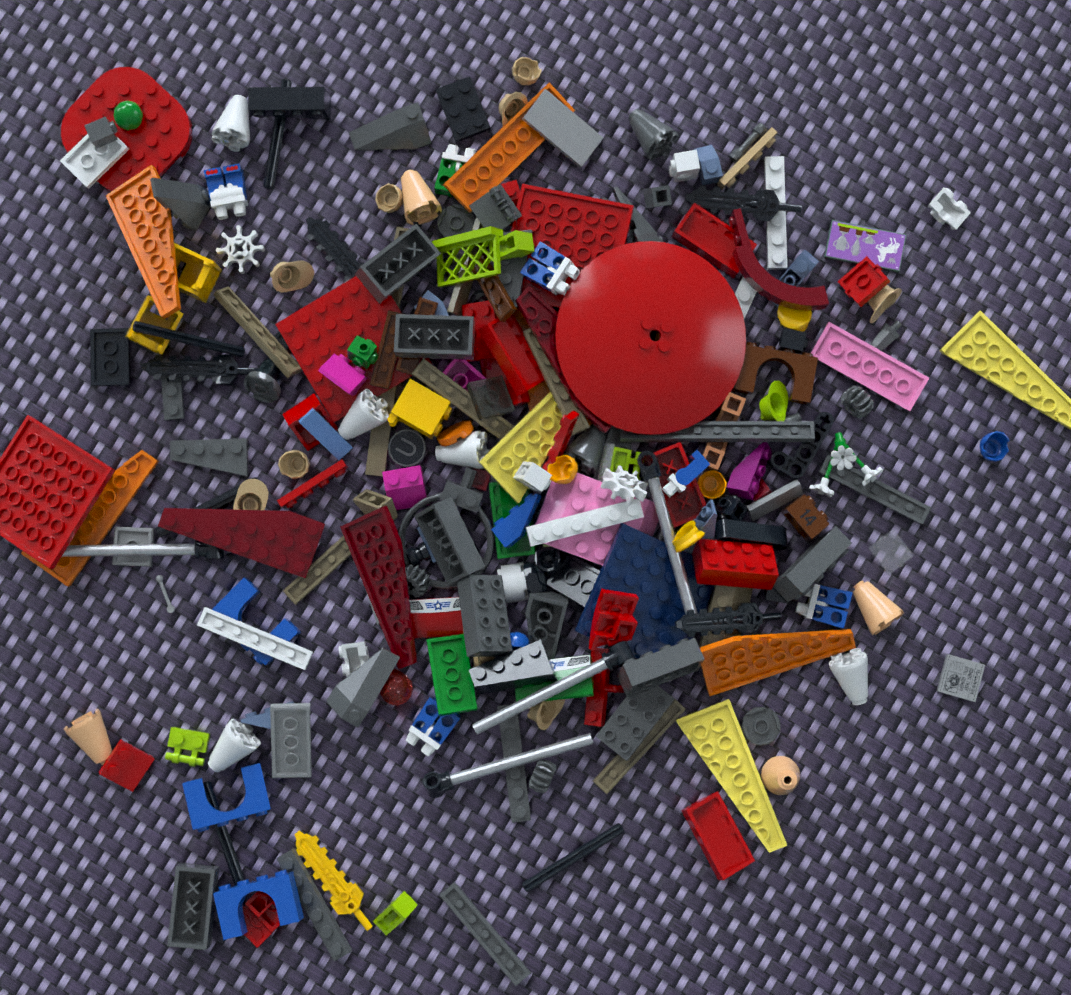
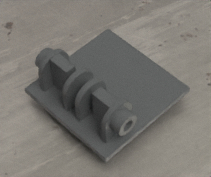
M501 184L494 186L488 193L469 205L484 228L492 226L504 229L522 216Z

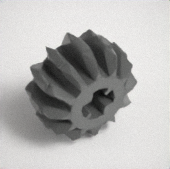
M854 385L841 396V403L845 406L844 409L855 418L861 419L874 408V402L870 395L866 393V390H862L860 386Z
M410 564L408 567H405L409 597L414 596L417 598L425 594L431 583L429 580L430 575L425 574V569L421 570L418 565L414 567Z
M539 760L529 781V788L534 789L538 793H546L555 774L556 765L549 760Z

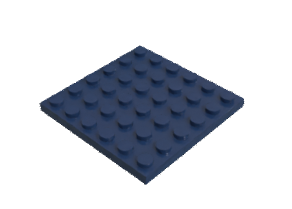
M621 523L575 631L590 637L594 611L601 589L636 594L639 600L633 617L638 624L632 640L627 642L634 656L639 659L647 652L652 651L655 653L660 651L659 649L663 646H674L682 639L688 638L690 640L693 637H687L685 632L675 627V621L685 615L665 542ZM681 551L680 554L697 613H700V609L706 608L715 585L697 584L693 557L691 554Z

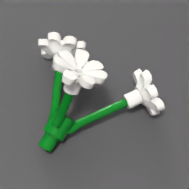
M841 432L835 434V447L831 452V460L825 477H822L820 484L810 485L809 487L811 490L818 491V494H825L828 497L834 496V491L830 490L827 486L830 481L828 478L832 467L837 465L838 470H843L844 466L847 469H851L853 467L851 461H856L862 468L861 471L865 474L864 481L862 482L863 486H866L870 480L871 482L877 479L876 476L883 472L881 467L877 470H871L867 465H864L853 453L852 448L846 444V439L843 438Z

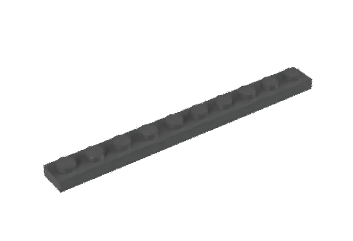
M700 421L676 432L657 435L636 434L620 429V442H814L815 440L814 421Z

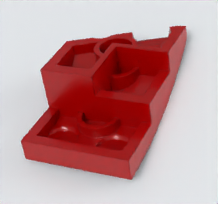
M601 589L590 631L589 649L591 651L603 645L612 646L618 642L632 640L638 624L633 617L639 600L636 594Z
M257 891L243 907L248 931L244 936L256 948L280 926L275 902L268 894Z

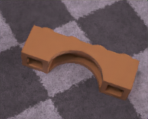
M729 392L721 405L715 421H737L746 398ZM728 442L706 443L702 453L704 458L710 463L706 469L714 471L719 469Z

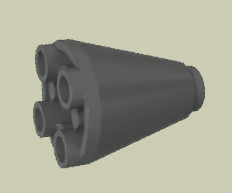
M635 109L631 112L628 120L646 157L653 161L661 155L667 156L672 151L671 146L678 139L679 134L643 110Z
M592 424L589 429L585 430L565 449L564 455H569L575 459L578 470L582 475L589 477L597 471L607 439V432H601Z

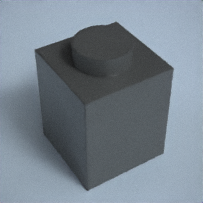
M106 116L84 125L92 144L96 148L118 140L116 136L118 129L113 121L110 122Z
M669 185L643 189L646 208L672 204Z

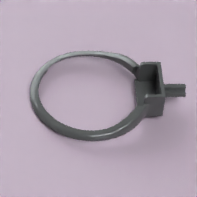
M466 467L461 483L448 479L442 492L420 500L405 515L399 529L405 567H408L410 564L413 565L405 547L406 530L412 517L427 504L452 497L457 506L476 512L483 522L487 534V548L483 558L485 567L470 575H481L486 569L493 553L494 536L490 520L480 505L484 492L471 488L477 473L476 470ZM429 578L431 587L439 589L458 588L457 581L447 585L446 582Z

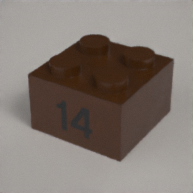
M804 494L795 499L781 512L803 539L807 541L813 539L830 524L827 521L829 519L822 510L819 512L815 507V501L809 495L806 496Z

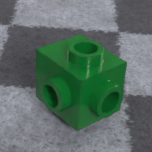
M357 335L347 349V357L356 366L368 369L378 359L377 346L372 340H365Z

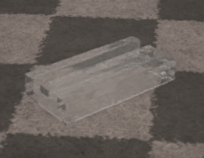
M607 443L603 447L598 481L603 482L602 476L605 469H610L615 444Z

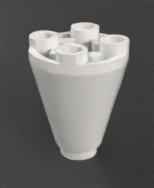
M233 96L212 130V141L227 146L234 152L240 151V148L247 147L250 142L248 100L244 96Z
M365 389L357 396L338 429L340 435L344 439L349 440L384 424L389 416L386 409L388 407L387 402L383 398L376 397L369 389Z
M475 431L466 438L462 439L459 437L457 439L458 442L455 444L436 446L435 455L437 461L475 469H484L479 461L490 451L486 446L487 433L485 431Z
M854 648L850 650V653H839L831 656L829 668L848 699L852 701L853 705L866 703L868 697L867 654L862 652L861 648Z
M231 719L226 724L209 758V767L215 772H220L255 751L261 745V742L252 732L253 727L250 724H242Z

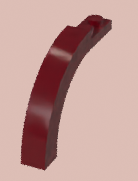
M741 208L732 211L729 217V224L731 228H734L735 246H738L732 254L739 271L750 286L766 299L786 308L803 311L825 309L829 305L825 286L811 288L792 286L776 279L760 265L752 251Z

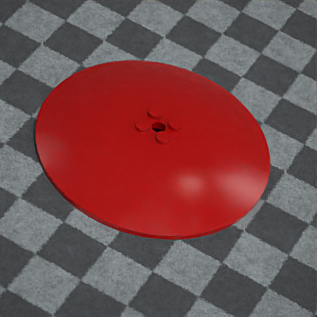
M644 241L615 247L601 254L582 269L576 280H573L570 284L569 290H567L562 299L556 320L555 345L558 363L564 379L574 396L588 411L615 428L636 434L657 435L688 428L708 417L724 402L729 392L734 388L743 366L746 351V329L743 313L734 291L713 265L698 254L683 247L665 242ZM651 331L659 333L658 341L651 340Z

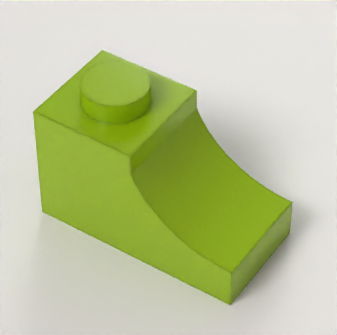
M515 230L499 238L500 261L509 258H522L535 252L532 233ZM493 241L489 243L490 252L493 249Z
M403 891L373 922L385 935H388L410 915L418 904Z

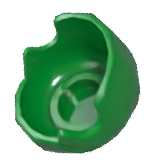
M127 100L120 102L115 107L113 116L120 128L129 131L137 129L141 125L143 112L139 104Z

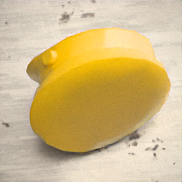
M780 305L777 311L781 326L801 332L807 329L812 317V311L795 310Z
M695 521L687 522L679 529L672 541L676 552L679 553L705 536V532L698 530Z

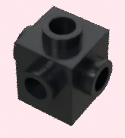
M723 494L715 505L719 520L741 521L748 511L747 507L735 495L728 496Z

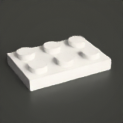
M87 134L60 162L89 189L129 148L119 138L116 141L96 148Z

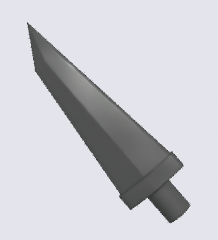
M898 320L891 327L886 323L870 345L883 351L899 338L900 335L896 331L902 324Z

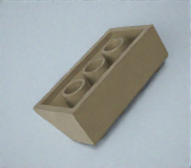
M715 585L707 612H712L713 608L717 607L720 611H725L726 607H732V610H737L738 606H741L740 603L750 602L753 588ZM734 629L732 634H726L725 630H721L720 635H713L712 631H708L707 636H701L699 646L702 647L733 636H741V633H738L737 629Z

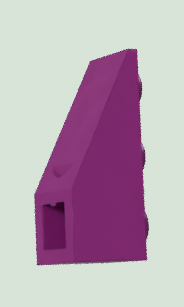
M762 442L732 471L726 486L731 495L753 500L754 495L759 490L761 477L765 475L767 461L772 456V450L767 442Z

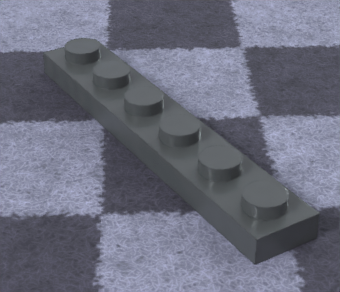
M826 456L818 473L825 476L831 456ZM837 465L832 467L830 479L923 525L931 509L928 505L878 480L873 482L870 480L866 486H863L862 482L864 481L865 474L853 467L847 469L844 466L843 470H838Z
M511 704L497 706L498 711ZM517 714L499 723L504 758L523 753ZM521 765L507 769L505 773L512 823L531 820L525 767Z
M293 848L276 858L282 870H287V873H294L300 902L332 959L336 961L350 953L352 948L296 849Z
M455 881L440 894L441 898L515 986L531 974L527 966Z

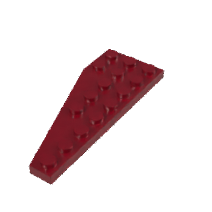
M528 286L515 300L518 308L574 406L601 432L606 433L611 425L594 416L580 403L567 385L561 372L555 345V328L558 312Z
M384 506L340 526L389 648L392 653L400 657L396 664L399 670L416 663L417 657L402 541L388 507Z
M164 508L158 527L306 578L325 523L291 511Z

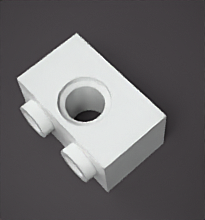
M697 150L674 153L669 166V175L673 177L674 183L697 179L700 170Z
M523 461L513 478L531 490L542 492L543 489L546 490L550 485L552 475L533 462Z

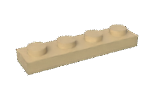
M771 127L719 180L717 186L721 190L726 186L730 188L737 180L735 177L739 173L743 175L750 167L748 164L752 160L756 162L763 154L761 151L765 147L770 148L775 143L777 131Z

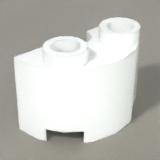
M943 187L928 205L929 208H932L930 214L942 225L946 222L951 226L952 230H957L971 212L967 209L965 203L962 201L956 202L953 199L954 194L950 189Z
M523 562L501 565V569L497 570L498 575H502L504 595L507 603L529 600Z
M365 641L339 646L340 658L343 657L345 660V664H342L343 676L346 675L348 677L351 672L357 670L369 659Z

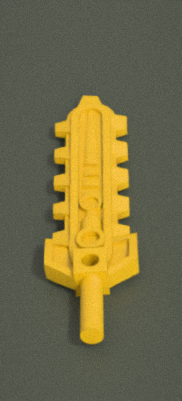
M300 830L295 833L298 855H302L305 858L304 865L306 868L312 867L315 871L313 874L315 880L320 878L324 883L321 886L324 892L329 890L332 894L330 898L332 902L330 904L337 914L353 913L366 931L372 928V924L359 908L364 896L356 883H347L345 881V872L336 869L335 865L337 862L334 858L329 860L326 856L328 850L325 847L320 848L317 844L319 838L316 835L304 834Z

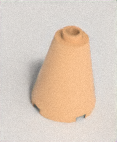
M414 170L405 171L401 177L404 214L407 223L414 225L413 222H418L420 225L434 220L438 217L437 213L442 211L441 204L419 172Z
M862 580L854 586L853 595L872 635L883 631L895 619L898 620L904 614L900 607L869 581L864 583Z
M95 709V714H92L90 711L71 722L73 725L71 728L66 726L64 731L96 764L100 763L103 765L111 754L112 747L99 709Z
M775 756L770 758L763 766L761 779L763 785L771 793L786 795L797 787L800 780V771L792 759L785 756Z

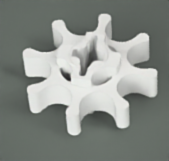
M237 225L235 237L230 238L224 232L221 234L228 243L225 248H216V252L219 255L228 254V260L223 263L226 269H229L232 263H238L239 272L244 274L245 263L253 262L256 267L260 266L253 256L257 251H265L263 245H253L254 238L258 236L255 230L245 237L242 236L241 226ZM240 247V248H243L244 250H243V252H240V251H238L237 249Z
M619 465L616 472H612L608 468L605 469L601 488L611 489L612 499L620 496L621 499L627 500V504L631 505L634 497L642 502L647 495L646 488L648 482L639 481L637 471L629 474L628 471H623L622 466Z

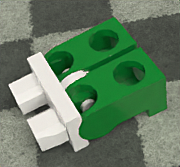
M448 145L446 152H443L434 187L435 194L452 197V194L443 184L476 153L475 149L466 148L465 155L461 156L458 155V146Z

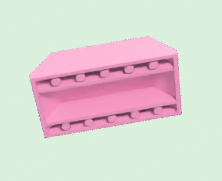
M577 473L575 478L568 484H558L551 481L535 525L627 500L621 499L620 496L612 499L611 489H602L601 481ZM644 499L643 502L640 501L644 517L623 523L653 537L659 520L654 502ZM621 523L543 544L603 566Z

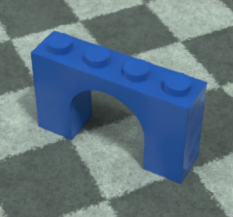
M244 577L212 610L242 622L244 608L261 591L248 578ZM284 618L270 632V634L292 642L301 633L288 618ZM240 643L246 651L250 650L254 654L253 658L260 665H269L275 659L270 655Z
M260 763L241 767L246 794L240 806L231 811H220L211 806L206 796L203 778L182 783L193 830L197 829L198 832L209 830L210 825L217 824V827L228 825L229 820L236 819L239 822L248 819V815L256 813V817L268 814L267 810L271 808Z
M287 870L275 872L273 877L268 878V874L256 877L257 881L249 882V879L237 882V886L231 887L230 884L219 886V890L214 892L213 896L223 940L242 936L248 932L243 913V903L246 896L253 891L264 892L273 899L280 926L301 921L304 916L294 873H287Z

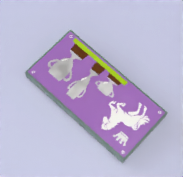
M832 220L824 258L858 264L868 256L882 270L898 273L900 271L906 234Z

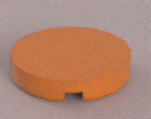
M469 420L458 422L442 431L437 436V441L441 446L455 444L458 442L457 439L459 437L463 439L470 435L474 427Z

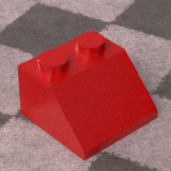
M315 393L282 414L288 426L307 451L320 443L299 422L312 408L338 431V427Z

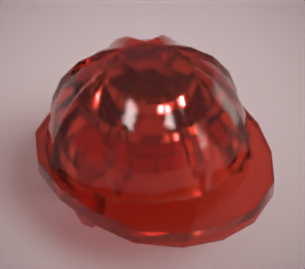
M393 669L380 694L388 704L401 705L406 703L412 696L413 685L407 675L397 669Z

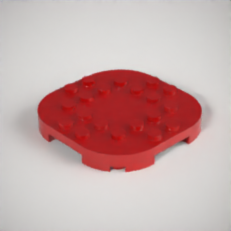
M118 67L102 74L71 105L65 113L61 125L62 142L66 151L69 152L88 134L84 125L105 116L110 122L113 121L118 129L116 136L129 150L97 180L109 192L150 165L156 168L161 177L180 156L183 158L186 155L192 142V123L182 105L150 75L133 67ZM127 100L139 104L143 112L141 125L137 129L129 131L120 128L113 116L115 107L120 102Z

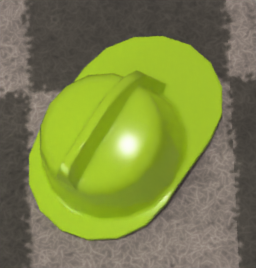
M773 381L768 394L760 400L761 420L785 421L788 392L782 382Z

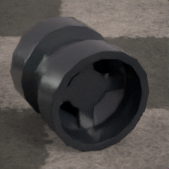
M424 542L419 543L418 547L407 549V554L414 567L419 565L423 559L425 561L431 559Z

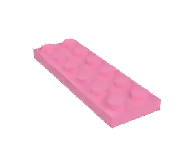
M831 322L827 323L811 351L813 357H817L818 361L907 411H911L929 380V377Z

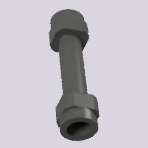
M758 123L746 141L738 149L735 148L730 154L729 158L731 161L737 163L757 138H761L765 134L767 128L762 123Z

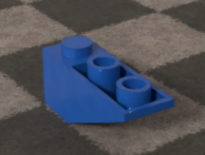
M529 494L521 506L516 505L509 511L510 515L505 519L502 517L494 523L495 527L491 530L505 548H510L524 537L526 527L529 526L542 497L540 494Z

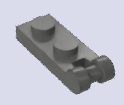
M161 377L164 420L185 419L182 377H176L175 381L170 382L168 377Z

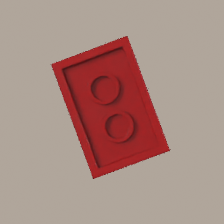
M489 300L461 305L462 316H474L476 322L474 360L466 361L475 362L494 359L493 354L478 331L487 323L498 318Z

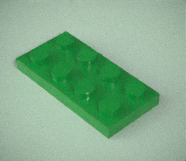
M464 634L427 639L438 716L476 711L477 703L473 681L469 673L471 668L469 657H467Z

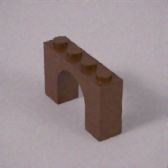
M746 342L743 366L732 392L751 395L754 392L758 368L763 363L777 361L784 364L792 376L788 402L808 405L811 402L818 358L813 357L811 353L795 354V351L790 349L779 351L773 346H764L762 348L757 347L756 343Z

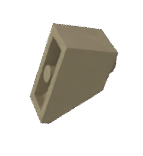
M365 489L353 499L354 503L365 515L387 506L392 519L394 520L398 517L393 500L390 497Z

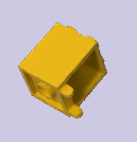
M174 243L177 268L181 261L186 263L178 280L179 291L206 303L222 269L215 261Z
M147 295L125 337L162 355L170 340L133 331L134 322L138 321L175 330L184 313L178 310L166 320L150 311L155 303L152 296Z
M410 379L387 420L390 427H395L398 421L426 437L433 439L434 436L437 437L443 428L441 424L443 420L447 421L452 413L451 402Z

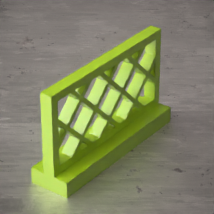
M489 226L431 241L441 253L436 259L438 287H447L501 274L499 238L503 236V229ZM493 241V249L489 253L486 247ZM477 245L480 249L474 256L471 251ZM462 249L464 254L459 260L456 255ZM484 252L487 258L482 264L479 259ZM443 253L450 255L446 263L443 262ZM469 256L472 259V261L467 268L464 265V262ZM455 260L458 264L452 271L449 266ZM492 260L494 262V270L489 271L487 266ZM478 264L481 268L477 274H474L472 270ZM462 267L465 270V273L461 278H459L457 276V273ZM448 271L451 275L447 281H444V274Z

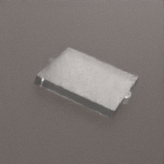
M894 529L883 537L880 536L878 541L868 547L888 575L897 568L903 567L904 563L914 556Z

